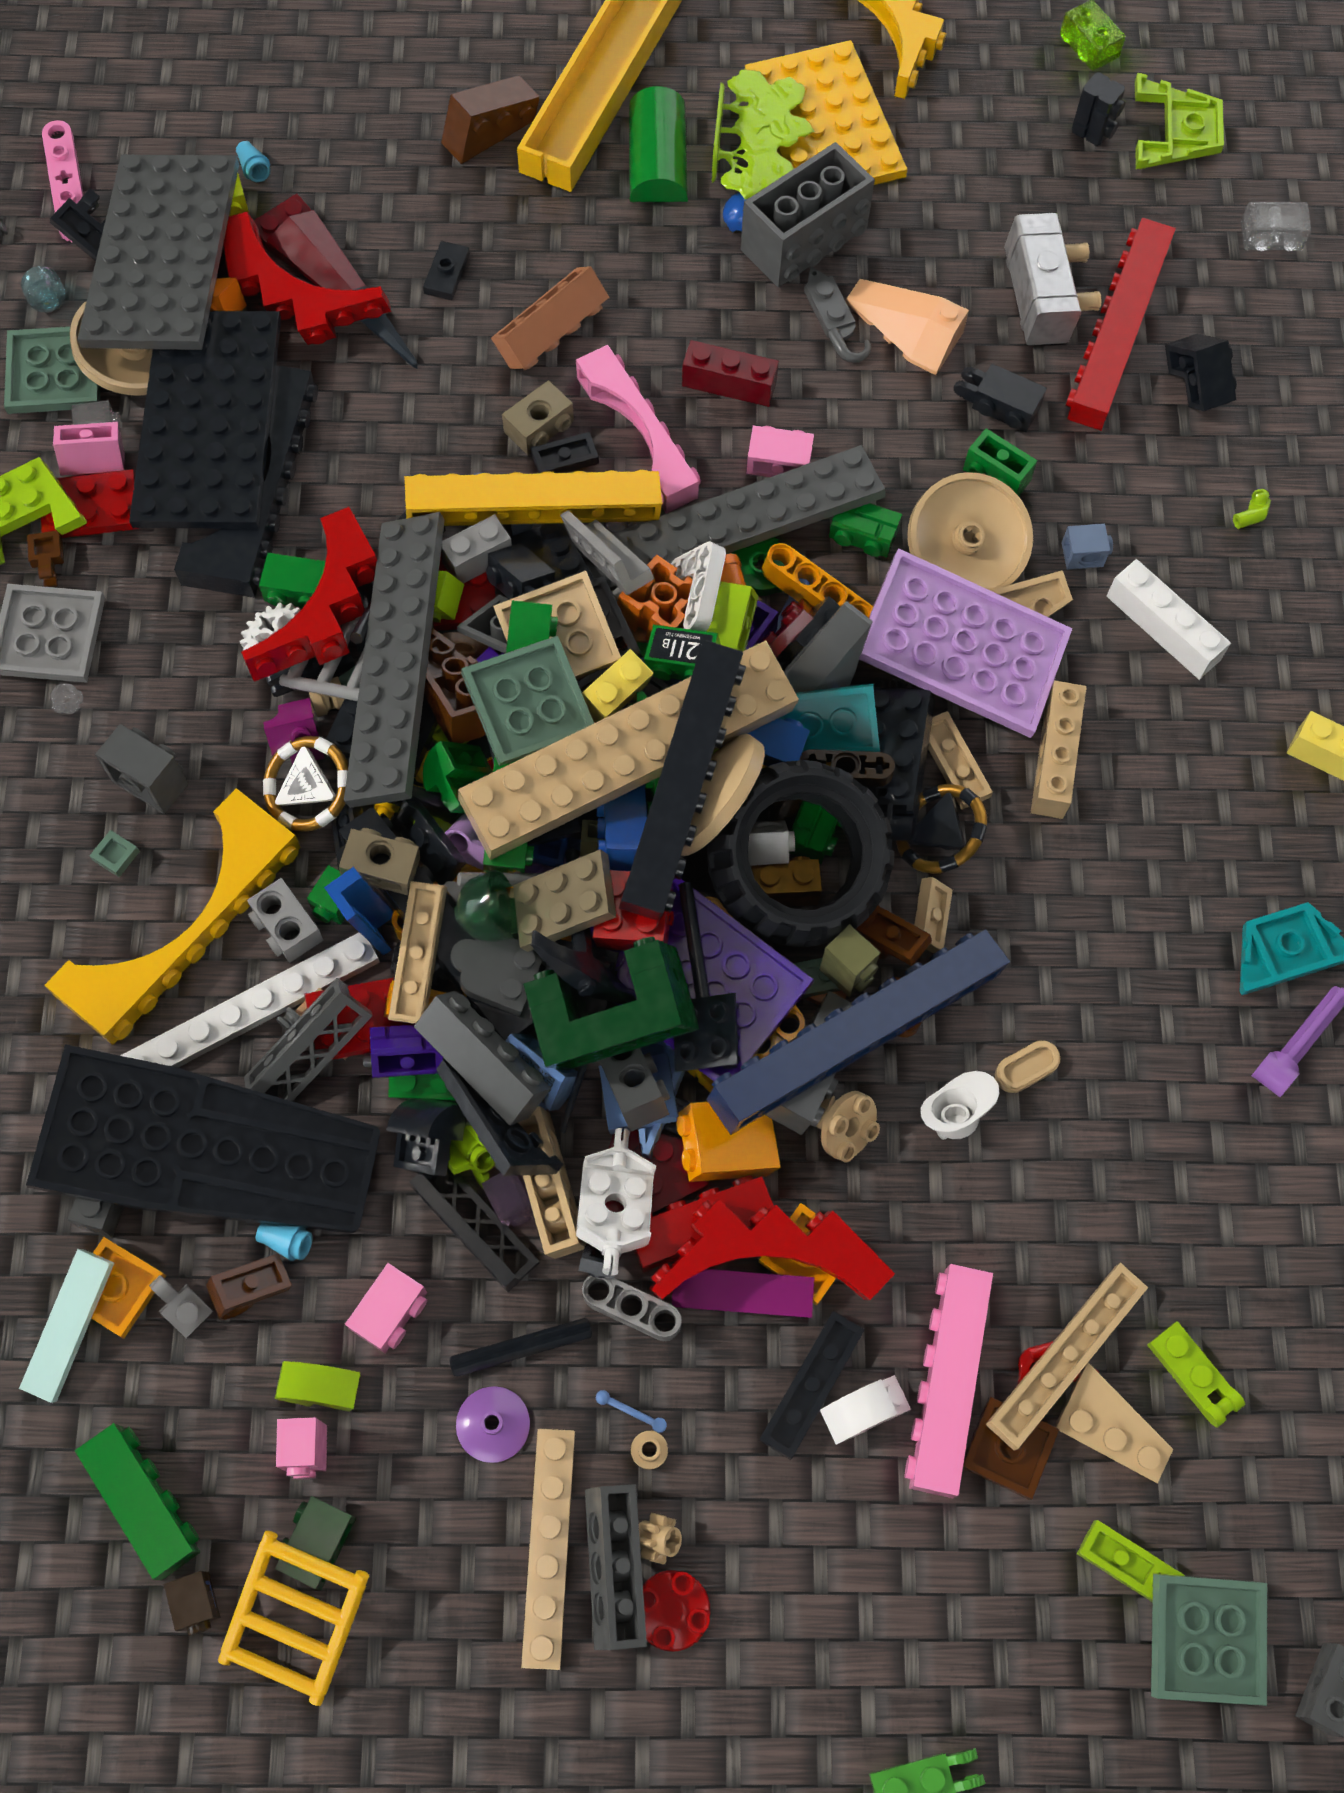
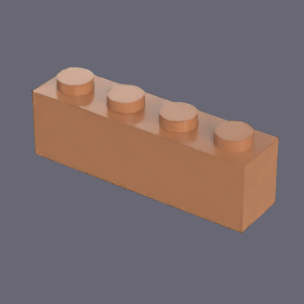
M591 266L576 268L491 339L510 369H530L538 363V356L544 351L549 352L555 349L560 344L559 339L562 336L578 330L581 327L580 322L585 317L597 314L603 308L601 304L609 296Z

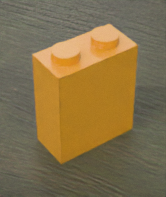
M708 1102L690 1103L678 1113L679 1116L676 1122L677 1132L682 1136L684 1147L682 1165L688 1173L689 1182L738 1179L748 1175H752V1177H767L781 1168L773 1121L768 1116L764 1115L730 1135Z

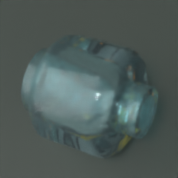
M37 266L29 269L23 275L21 280L22 292L33 309L39 312H51L63 304L66 295L65 289L54 270L46 266Z

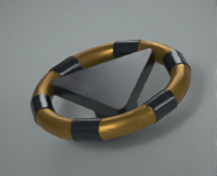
M942 784L924 790L921 793L919 810L925 804L939 798L941 799L917 824L914 841H896L902 859L913 869L931 874L945 873L960 867L978 850L987 830V814L980 797L969 788L956 784ZM954 797L963 800L972 808L975 823L970 840L966 845ZM909 844L961 851L939 861H927L917 855L910 848Z

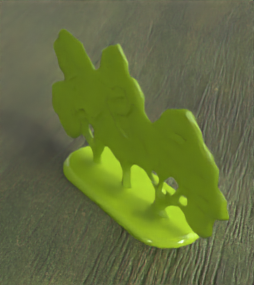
M740 70L739 75L733 76L732 79L727 81L728 87L736 94V100L730 104H724L725 86L724 83L720 82L713 149L712 183L716 181L718 161L722 158L729 162L732 169L721 177V184L726 189L739 191L744 199L752 197L794 169L790 161L777 153V148L780 146L790 147L798 142V137H805L814 132V130L805 118L793 116L790 113V110L802 103L805 93V87L791 77L777 80L772 85L767 82L760 71ZM743 101L749 103L747 106H739L740 102ZM723 110H731L739 114L740 118L732 128L722 127ZM721 133H733L740 136V146L732 152L720 149ZM739 150H745L743 155L737 154V152ZM733 157L743 158L748 162V166L744 168L736 164L738 159H733ZM735 168L740 169L742 173H735Z

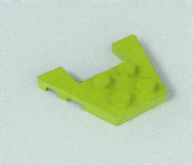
M1137 73L1135 78V101L1164 103L1165 142L1138 140L1135 148L1136 169L1222 152L1224 147L1222 99L1191 89L1183 92L1171 88L1170 82L1161 80L1159 84L1147 80L1148 75Z
M40 457L0 476V565L5 563L1 537L51 512L55 529L61 535L87 524L85 517L78 511L75 503L66 494L63 486Z

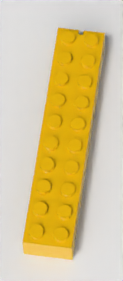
M682 0L604 1L517 147L519 173L543 181L546 177L548 184L572 192Z

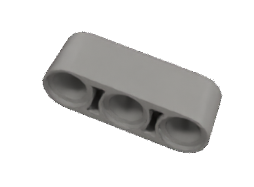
M590 1275L584 1281L582 1286L583 1297L587 1306L660 1341H671L680 1332L681 1315L673 1305L615 1278H595ZM602 1283L609 1288L608 1296L599 1301L592 1299L589 1296L590 1288L594 1284ZM634 1298L641 1302L642 1310L636 1316H628L623 1313L621 1309L622 1304L627 1299ZM661 1314L671 1315L675 1320L673 1329L667 1332L658 1330L654 1324L657 1316Z

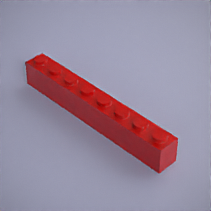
M1142 218L1138 229H1131L1126 246L1131 247L1130 251L1123 250L1117 267L1123 270L1121 274L1116 272L1109 288L1114 294L1113 296L1106 295L1100 312L1106 314L1104 320L1097 319L1092 336L1097 337L1096 342L1089 341L1083 359L1088 360L1087 366L1080 365L1074 381L1079 384L1078 390L1071 388L1065 406L1071 407L1067 420L1102 431L1176 228Z

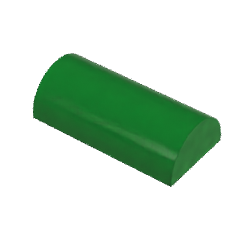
M662 86L648 87L637 92L630 100V202H688L685 101L673 89Z

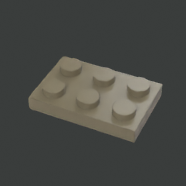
M601 849L513 885L520 948L527 952L534 950L531 946L533 930H536L552 941H557L616 917L608 854Z

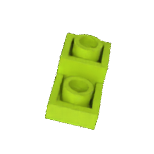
M284 1361L281 1366L275 1399L308 1407L316 1404L350 1412L354 1409L361 1372L318 1364Z

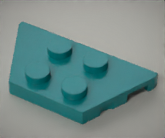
M1309 902L1246 921L1242 931L1241 996L1343 964L1344 938L1339 934L1341 930L1332 922L1325 920L1321 913Z

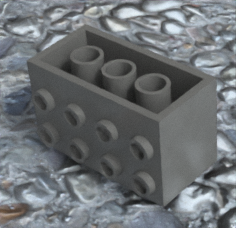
M834 142L744 201L741 251L778 288L787 281L795 280L802 271L810 266L817 265L823 257L832 251H838L847 241L865 232L868 227L875 179L840 145Z

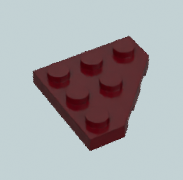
M636 1129L630 1132L628 1148L643 1157L639 1141V1131ZM615 1134L612 1136L608 1149L614 1147ZM661 1134L659 1140L655 1143L652 1158H645L656 1165L651 1207L653 1215L665 1210L668 1205L708 1188L710 1180L689 1182L688 1173L682 1165L683 1141ZM615 1200L608 1201L605 1204L607 1209L612 1212L624 1210L623 1205Z

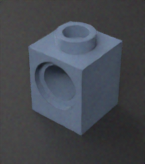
M1105 523L1067 527L1062 540L1066 569L1104 567L1108 555L1112 554L1113 540L1111 535H1107Z

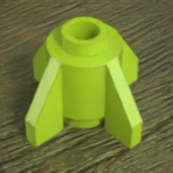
M467 1122L463 1141L451 1140L448 1168L454 1175L471 1169L478 1184L485 1189L489 1187L488 1171L495 1166V1162L485 1146L479 1141L478 1135L471 1124Z

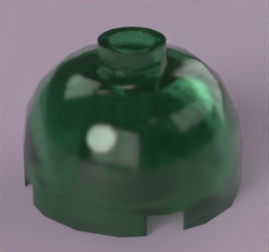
M498 870L482 873L469 879L462 886L457 898V906L455 907V917L459 925L463 926L466 932L474 939L487 943L513 938L511 934L518 932L515 898H510L506 888L512 886L506 876Z

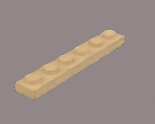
M1122 1263L1116 1265L986 1425L1014 1451L1019 1449L1148 1287Z
M538 1429L521 1668L561 1670L575 1431Z

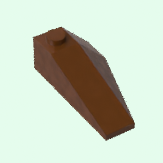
M432 628L424 689L425 697L449 742L464 743L483 737L486 733L461 674L462 668L476 664L478 661L471 656L466 658L455 650L453 642Z

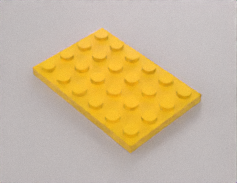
M851 40L745 65V70L760 71L769 84L773 85L777 80L791 77L805 87L802 103L796 105L795 108L790 110V113L793 116L805 118L810 123L814 132L805 137H798V142L790 147L780 146L777 148V153L790 161L794 169L836 142L875 179L874 185L906 177L907 167Z

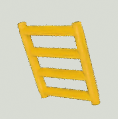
M267 1530L264 1532L221 1647L218 1662L226 1666L231 1665L232 1662L310 1696L309 1702L311 1704L321 1706L362 1600L369 1574L362 1570H357L354 1574L278 1541V1535ZM271 1556L349 1589L342 1609L264 1576ZM258 1591L334 1624L335 1628L329 1644H325L252 1612L251 1610ZM245 1627L322 1660L316 1679H311L239 1647Z

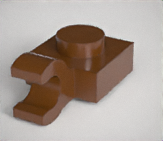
M56 530L27 535L28 561L31 567H38L39 579H43L44 587H58L55 565L64 563L61 534Z

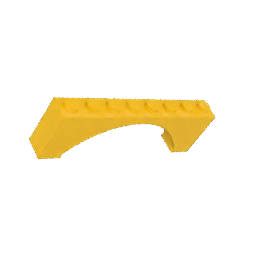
M237 788L213 811L222 829V866L211 899L194 923L166 946L134 960L95 966L75 965L68 960L45 984V987L58 1000L112 1045L130 1034L133 1024L142 1014L149 1013L156 1006L158 997L166 989L174 987L179 982L182 972L191 963L194 964L202 958L206 947L214 938H220L227 931L232 919L237 914L244 913L250 907L247 900L261 889L271 885L276 877V873L284 865L292 863L298 855L301 847L296 835Z

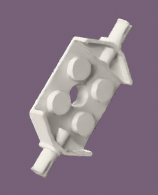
M622 1128L615 1129L613 1148L585 1156L582 1168L576 1236L602 1252V1255H604L602 1272L605 1275L609 1274L610 1264L612 1263L611 1276L617 1275L619 1272V1257L622 1253L647 1246L651 1238L650 1221L656 1165L629 1150L630 1131L624 1128L622 1140ZM615 1200L623 1205L624 1210L612 1212L607 1209L605 1204L608 1201Z

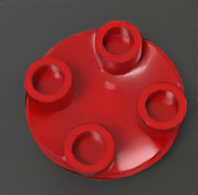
M668 1570L655 1574L643 1584L646 1641L660 1650L671 1652L687 1649L698 1642L710 1623V1602L700 1582L687 1572Z

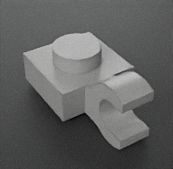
M161 1275L149 1285L167 1303L159 1310L160 1314L185 1338L213 1312L187 1285L177 1292Z

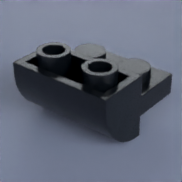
M412 1098L401 1103L392 1113L386 1131L398 1133L393 1167L430 1175L447 1176L451 1140L463 1141L467 1122L457 1103L424 1098Z

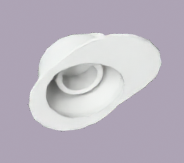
M972 1071L963 1073L924 1101L921 1107V1118L928 1127L937 1132L942 1140L968 1137L976 1130L979 1119L996 1104L999 1097V1085L994 1077L986 1072Z

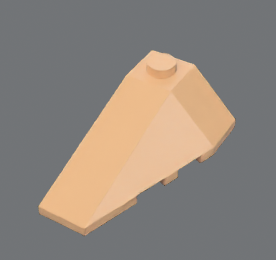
M859 279L846 298V304L868 325H874L884 334L883 338L889 344L894 343L903 352L902 356L908 362L934 375L938 373L962 336L969 312L968 309L943 297Z

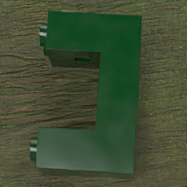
M654 937L635 941L633 943L634 948L625 950L624 953L637 1000L588 1015L584 998L578 994V990L565 982L554 970L536 973L533 975V981L523 983L545 1067L568 1071L699 1030L677 948L664 943V941H655Z

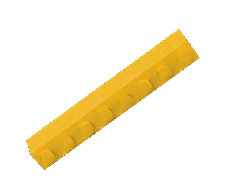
M608 470L605 472L588 473L575 471L573 473L543 472L539 474L513 472L510 474L480 473L478 475L451 473L441 476H427L425 474L404 476L406 519L440 512L445 519L444 526L475 525L494 514L501 524L564 523L561 514L568 510L582 523L594 520L599 522L660 520L662 507L659 471L637 470L635 472H617Z

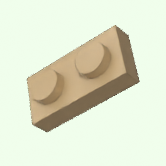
M928 877L921 880L914 925L931 935L932 942L926 949L936 953L944 948L953 890L937 879Z

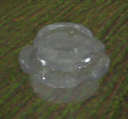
M63 683L57 685L51 692L52 708L59 714L64 712L66 714L75 713L79 709V704L83 702L82 692L76 690V687L71 684ZM70 698L69 702H64L65 699Z

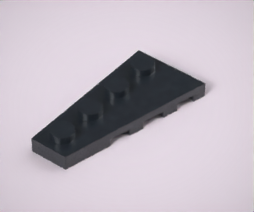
M445 1059L442 1060L436 1069L461 1108L462 1114L468 1119L478 1135L479 1141L485 1146L495 1162L496 1168L503 1176L558 1173L564 1164L556 1155L549 1158L540 1148L544 1142L535 1132L528 1134L519 1123L510 1126Z

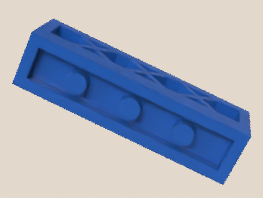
M354 866L324 887L345 919L382 955L392 950L377 928L389 921L394 911Z

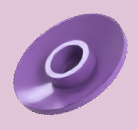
M486 1387L471 1394L461 1405L456 1419L457 1436L464 1450L473 1458L487 1463L502 1462L517 1454L524 1446L530 1430V1417L524 1402L517 1394L503 1387ZM490 1416H495L499 1419V1425L494 1430H489L485 1426V1422Z

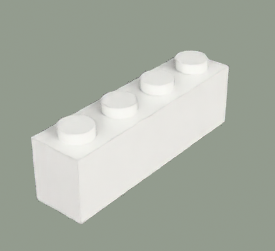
M1134 560L1114 578L1106 597L1199 680L1221 661L1231 642L1140 561Z

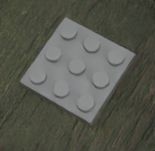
M7 584L0 613V675L87 683L105 602L103 592Z

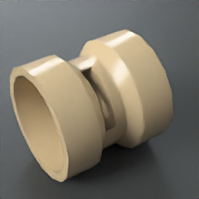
M338 676L332 678L330 683L341 685ZM309 692L317 717L327 715L328 711L334 708L340 710L344 701L343 698Z

